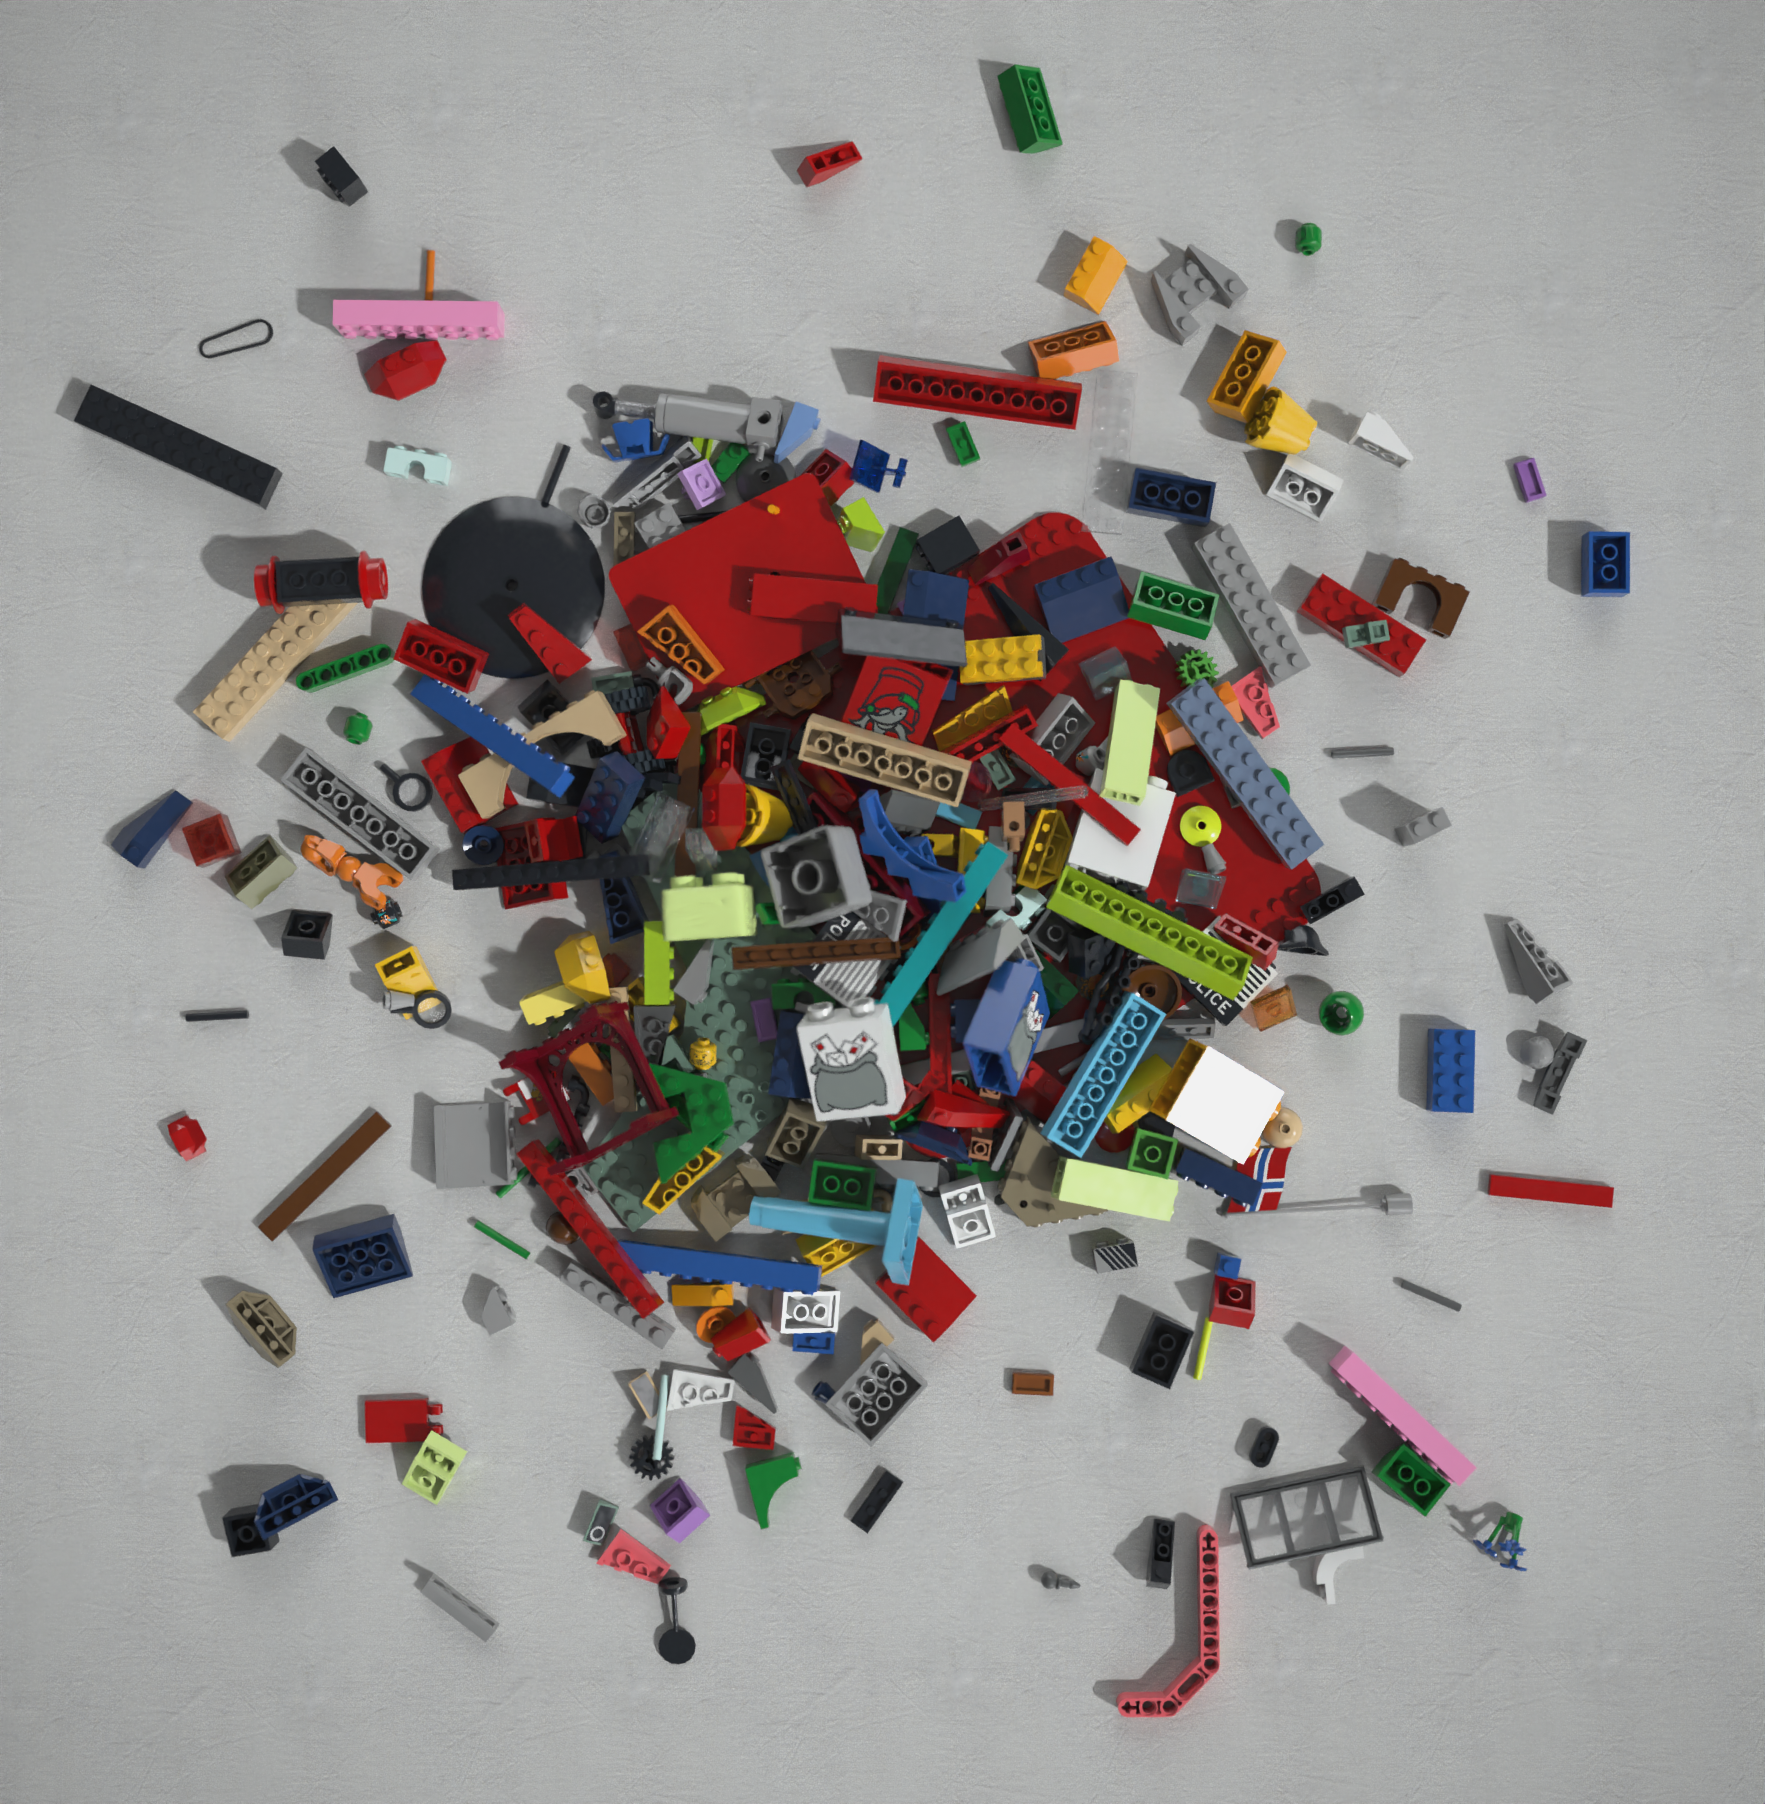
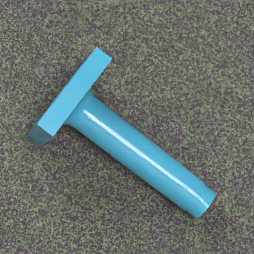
M897 1179L891 1213L754 1196L750 1206L749 1222L750 1225L762 1226L768 1229L884 1246L883 1263L892 1283L909 1285L923 1204L915 1181Z

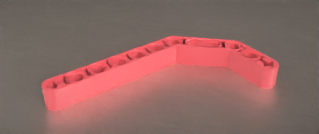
M1202 1525L1197 1530L1198 1656L1163 1692L1120 1693L1117 1696L1116 1704L1120 1714L1124 1717H1172L1219 1670L1218 1535L1210 1525ZM1207 1533H1210V1535H1211V1536H1208V1544H1209L1210 1546H1207V1542H1206V1540H1205V1538H1204V1537H1206ZM1206 1553L1213 1555L1209 1561H1203V1556ZM1207 1574L1213 1575V1578H1212L1211 1581H1209V1582H1204V1581H1203V1578H1204L1205 1575H1207ZM1207 1595H1212V1596H1213V1599H1212L1211 1602H1209V1603H1204V1602H1203V1599H1204L1205 1596H1207ZM1207 1616H1212L1213 1621L1211 1623H1203ZM1206 1638H1214L1211 1644H1204ZM1206 1659H1214L1211 1665H1204ZM1192 1674H1199V1678L1184 1693L1177 1692L1178 1688ZM1145 1701L1152 1702L1149 1708L1142 1707ZM1166 1701L1173 1702L1169 1708L1163 1707V1704ZM1125 1702H1129V1704H1128L1127 1707L1125 1708V1707H1124Z

